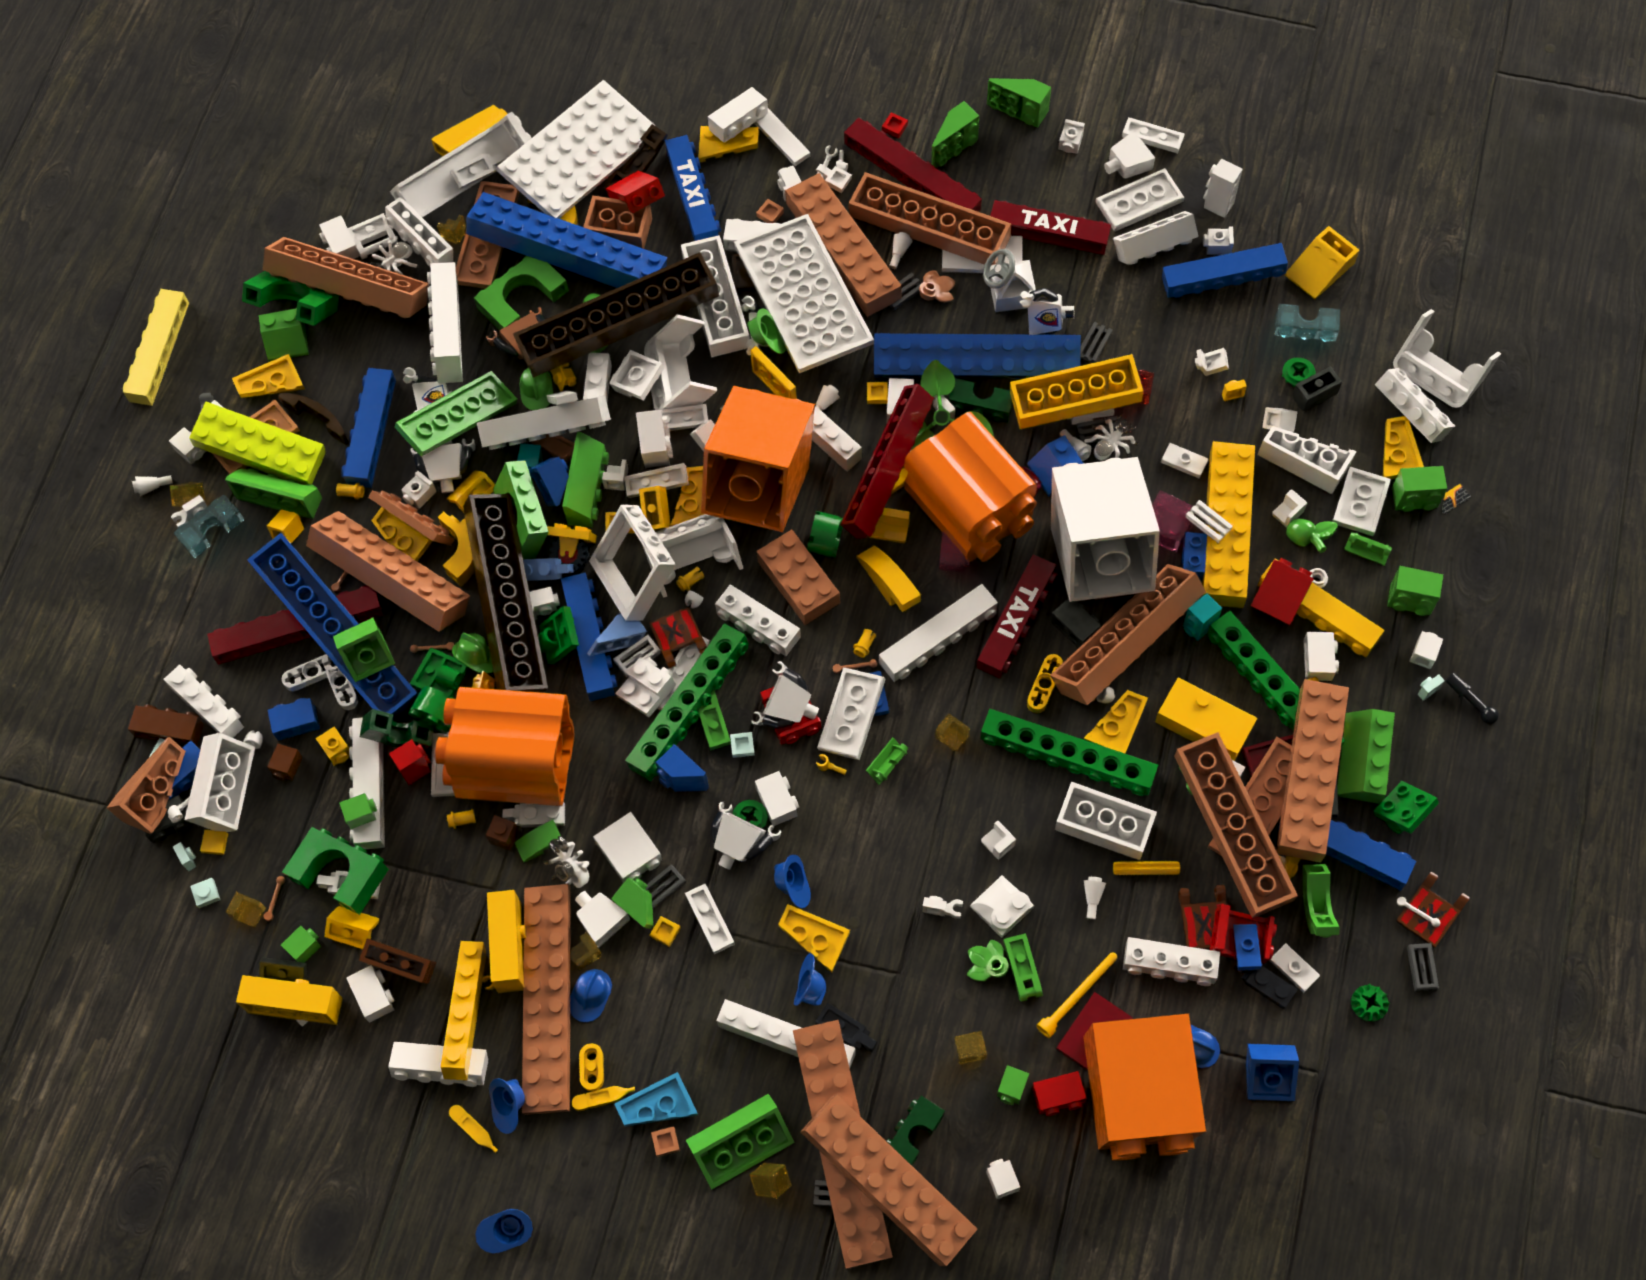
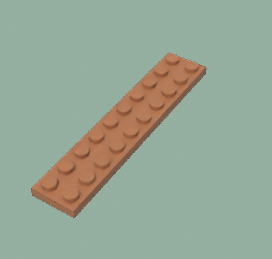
M570 885L529 887L524 889L526 939H524L522 1090L525 1095V1102L522 1106V1113L530 1115L570 1111Z
M839 1020L793 1030L812 1118L836 1094L860 1116ZM820 1152L845 1268L892 1258L882 1210Z

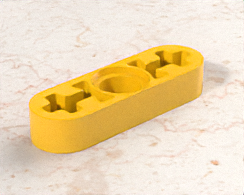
M1056 654L1048 655L1044 659L1028 696L1027 707L1033 713H1041L1045 710L1055 688V683L1048 671L1052 662H1056L1052 673L1063 663L1062 658ZM1048 679L1051 682V686L1049 688H1042L1039 685V681ZM1038 693L1042 694L1041 704L1034 706L1033 704L1038 697Z

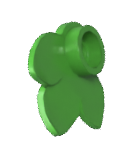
M990 940L986 948L975 946L968 950L969 958L974 964L967 973L969 978L976 981H986L991 977H1003L1008 972L1009 963L1004 957V949L999 942ZM1001 963L1000 967L993 968L994 964Z

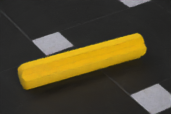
M1178 861L1114 862L1113 873L1115 875H1178L1180 873V863Z

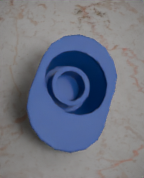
M790 855L785 862L774 866V881L779 890L789 895L795 906L805 908L809 905L811 898L810 887L800 857Z
M812 953L805 957L800 969L798 988L794 998L795 1006H798L801 1002L819 1006L826 992V983L823 976L814 970L815 959Z
M597 969L587 970L576 981L570 996V1013L578 1021H594L603 1012L612 989V982L607 973Z
M1191 1025L1196 1066L1199 1068L1210 1067L1219 1058V1043L1209 1032Z
M500 1078L493 1079L489 1086L493 1121L502 1133L509 1134L517 1127L518 1111L524 1105L525 1095L518 1080L505 1081Z
M506 1209L481 1221L475 1234L476 1242L481 1249L489 1253H500L520 1246L531 1237L533 1230L532 1221L528 1215L520 1210Z

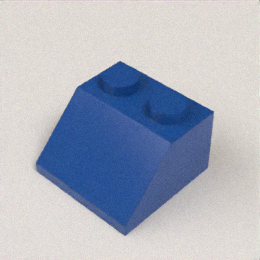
M1064 435L1046 444L1027 465L1040 479L1041 487L1047 496L1050 497L1052 495V468L1062 467L1069 463H1084Z
M560 457L549 458L529 469L547 506L560 505L569 477L567 473L569 470L568 466Z
M675 744L655 762L658 770L657 774L660 777L659 781L667 789L671 787L675 792L706 791L709 788L706 772Z
M1248 1044L1246 1058L1247 1099L1295 1101L1299 1058L1295 1045Z

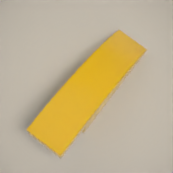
M873 546L856 556L890 606L896 603L900 610L904 612L921 602V594L899 566L878 547Z

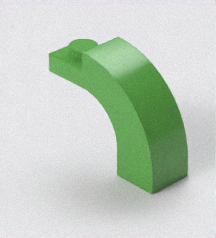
M1326 864L1303 865V899L1310 933L1324 938L1339 935V925L1331 907L1330 871Z

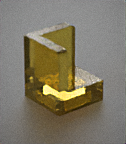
M459 215L456 221L448 218L445 224L439 222L437 228L443 239L459 244L466 232V223L464 217Z
M203 482L170 485L172 506L182 507L199 495L205 502Z
M948 713L936 728L935 738L952 750L958 751L969 737L970 728Z
M236 892L226 913L234 920L256 927L266 907L260 901Z
M588 932L580 936L581 943L570 949V958L579 971L602 956Z
M982 1031L955 1037L959 1064L986 1058L987 1051Z
M763 1163L750 1174L757 1196L778 1198L792 1186L784 1164Z

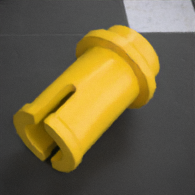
M338 483L336 493L337 496L354 497L358 500L364 496V486L360 485V483L355 485Z
M695 567L686 575L679 576L676 583L682 591H688L693 584L704 578L703 572L699 573L700 568Z
M864 629L858 643L853 646L855 655L864 658L865 655L869 654V648L876 638V634H872V630Z
M471 809L458 813L451 811V814L447 815L449 828L453 827L456 829V826L476 823L474 810Z

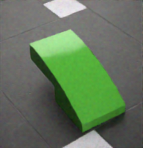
M551 820L518 839L515 845L525 863L544 854L543 850L562 842L563 839L554 820Z

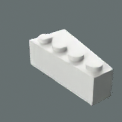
M1272 426L1264 438L1257 455L1332 494L1349 468L1356 451L1350 449L1348 451L1338 449L1339 446L1330 444L1328 446L1318 443L1317 439L1301 438L1297 433Z

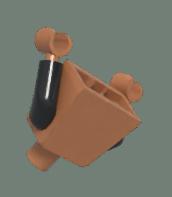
M538 308V313L530 310V314L501 329L499 335L494 330L493 338L486 336L489 344L496 346L499 350L512 357L523 359L513 333L545 320L541 308Z

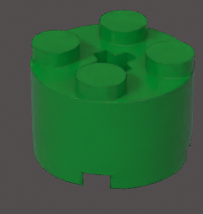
M816 511L807 550L813 554L835 558L843 529L840 525L843 518Z
M429 686L422 687L408 714L419 719L418 722L434 726L437 731L443 734H447L451 728V725L444 724V705L447 699L443 696L444 692Z

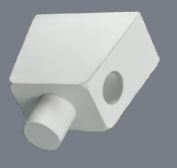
M1133 131L1110 149V161L1105 163L1104 167L1108 174L1118 171L1126 179L1152 170L1155 157L1136 132Z
M583 891L575 899L582 907L577 911V917L597 948L630 920L626 911L602 893H598L591 898L586 891Z

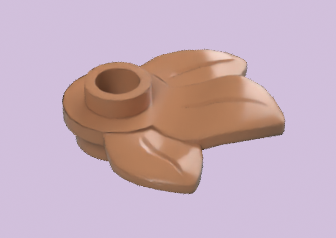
M935 270L929 271L924 275L923 283L919 287L920 296L925 300H933L935 298L939 302H950L954 298L949 291L954 287L955 280L949 276H939Z

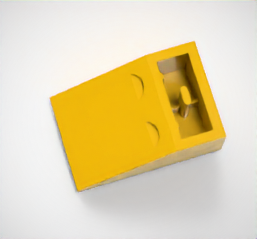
M1328 226L1311 242L1288 269L1285 276L1313 299H1316L1355 264L1359 249Z

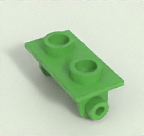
M1351 532L1344 550L1385 566L1392 547L1361 536L1357 532Z
M892 737L866 769L878 785L883 780H887V776L894 769L895 765L904 755H907L908 747L903 743L900 745Z

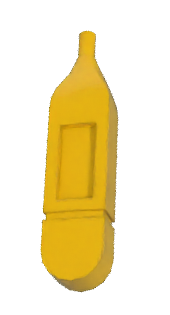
M611 1086L580 1094L572 1099V1106L576 1111H584L589 1108L592 1109L620 1101L629 1092L635 1091V1087L622 1088Z
M453 1105L450 1108V1117L476 1143L491 1148L495 1153L498 1151L493 1145L489 1133L460 1105Z

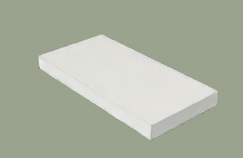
M1164 168L1096 198L1095 202L1108 223L1111 224L1114 232L1184 202L1185 197Z
M1011 236L1005 248L1013 254L1015 262L1022 261V236ZM942 250V272L983 273L984 264ZM1005 256V263H1009L1007 256Z
M843 667L819 740L818 750L860 760L886 680L884 677Z

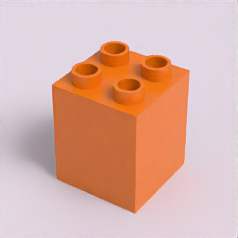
M733 386L704 448L701 513L783 532L809 470L815 404L799 399L768 394L759 390Z
M1189 1014L1092 1023L1083 1037L1098 1150L1111 1149L1112 1161L1140 1158L1141 1154H1146L1145 1145L1158 1144L1159 1156L1188 1153V1150L1195 1149L1194 1139L1205 1133L1206 1127Z

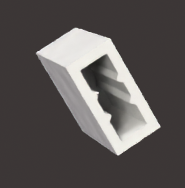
M631 812L593 836L597 846L623 883L627 878L640 879L642 873L655 869L659 866L660 861H662L660 852Z

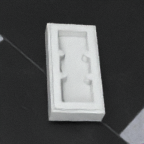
M1172 443L1169 444L1161 460V463L1200 479L1208 462V458Z
M1286 943L1269 960L1303 993L1320 977Z

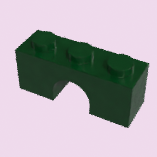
M955 378V387L950 393L949 402L955 407L956 413L974 411L995 422L1008 423L1013 407L1009 390L995 387L991 397L979 399L974 395V382Z
M376 709L370 710L363 716L359 736L361 738L394 747H400L412 739L416 746L421 744L424 751L431 747L434 726L415 720L408 724L396 723L392 721L393 714Z
M922 1095L918 1101L914 1099L909 1105L907 1111L910 1113L906 1120L901 1119L894 1129L897 1134L893 1140L888 1139L886 1141L911 1166H913L918 1158L920 1151L910 1144L909 1135L917 1129L925 1130L932 1135L945 1115V1110Z

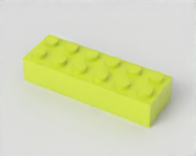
M205 402L189 437L194 447L265 473L276 475L285 480H295L303 485H312L326 454L322 443L209 402Z

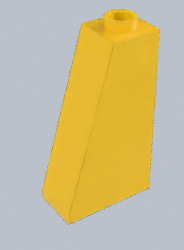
M495 105L486 108L433 137L431 140L434 150L443 157L499 122L507 115V112L497 108Z

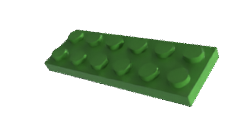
M490 371L396 422L395 428L422 457L476 427L478 422L486 421L515 405L518 399Z

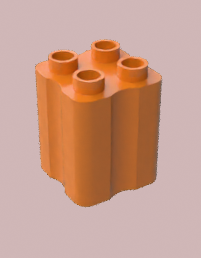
M972 412L963 414L940 433L916 446L906 456L905 469L908 471V475L904 481V489L968 562L973 561L977 557L982 562L989 560L1000 550L1001 544L998 542L999 540L1010 534L1015 538H1019L1026 534L1034 525V520L1031 517L1037 505V501L1033 498L1036 494L1037 485Z
M459 687L456 699H446L444 705V724L451 725L448 737L438 738L435 759L437 764H444L442 774L443 785L452 786L455 798L551 806L563 805L568 769L574 745V725L570 718L567 695Z

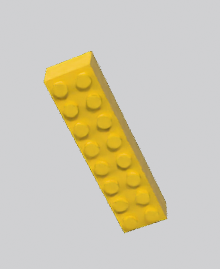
M1213 441L1209 455L1206 505L1233 525V527L1219 543L1207 535L1205 573L1202 580V585L1206 592L1201 597L1208 593L1220 606L1243 608L1247 599L1255 445ZM1212 526L1210 527V528H1211L1213 531H1215L1217 534H1219V535L1221 534V533H1219L1216 529H1214Z

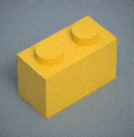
M654 486L639 489L641 510L654 531L671 527L666 487Z

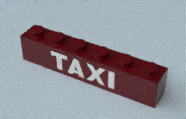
M994 200L990 214L991 217L1011 223V236H1022L1025 239L1105 255L1111 224L1103 221H1093L1084 217H1074L1064 213H1055L1045 209H1036L1026 205H1016L1007 201Z
M1034 554L1032 555L977 660V669L999 679L1003 672L1007 674L1012 664L1010 661L1012 655L1016 656L1021 647L1019 641L1022 637L1026 638L1030 630L1028 625L1030 620L1036 619L1039 608H1037L1039 603H1044L1049 592L1047 591L1049 584L1053 585L1058 574L1055 573L1056 564Z

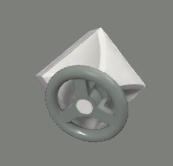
M999 249L989 256L984 265L983 278L985 283L991 288L995 312L1025 309L1020 303L1021 300H1024L1020 296L1021 293L1026 291L1029 294V291L1036 290L1030 260L1015 262L1013 254L1007 249ZM1005 256H1007L1009 263L1004 262ZM998 257L997 264L991 265L993 261Z

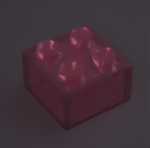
M1160 490L1152 504L1160 530L1159 545L1177 553L1183 543L1185 532H1189L1193 525L1192 522L1185 518L1186 513L1190 512L1193 506Z

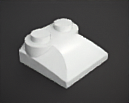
M1001 876L970 907L1003 938L1034 908V905L1025 893L1020 892L1007 879Z

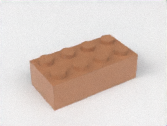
M792 529L757 550L758 563L804 625L840 604V592Z

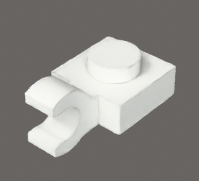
M820 164L816 169L829 187L840 193L844 191L852 179L851 174L836 166L831 170Z
M199 495L182 506L183 510L172 514L171 518L174 522L182 519L181 522L176 524L182 530L188 525L189 519L193 521L196 518H201L209 511V508Z
M937 896L924 897L922 912L944 917L949 915L959 919L961 913L955 912L953 908L955 906L962 907L963 901L956 899L947 904V901H943L942 898Z

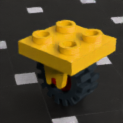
M554 523V527L548 526L549 532L547 535L557 539L552 542L553 546L549 549L551 551L549 558L561 559V564H573V571L575 573L579 572L580 569L584 568L585 563H588L587 558L590 556V553H588L589 548L585 543L596 544L597 535L591 533L592 530L587 527L575 526L574 530L567 525Z

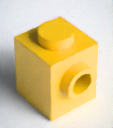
M282 509L267 525L272 539L282 533L290 543L304 530L301 518L297 513Z
M335 726L316 738L334 766L345 762L349 758V747Z

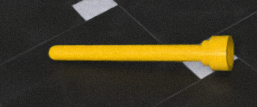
M1110 953L1051 1017L1040 1020L1036 1027L1044 1036L1050 1038L1056 1032L1057 1023L1117 960V954Z

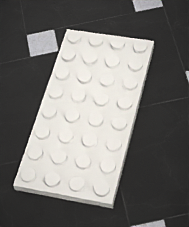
M603 80L499 164L496 171L543 213L554 218H561L612 175L616 169H619L639 149V145L642 143L640 138L653 123Z
M808 214L734 242L735 248L766 309L773 317L781 339L799 373L874 344V338Z

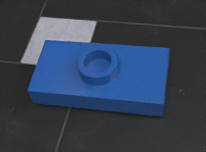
M1257 924L1233 925L1238 970H1261L1262 963Z

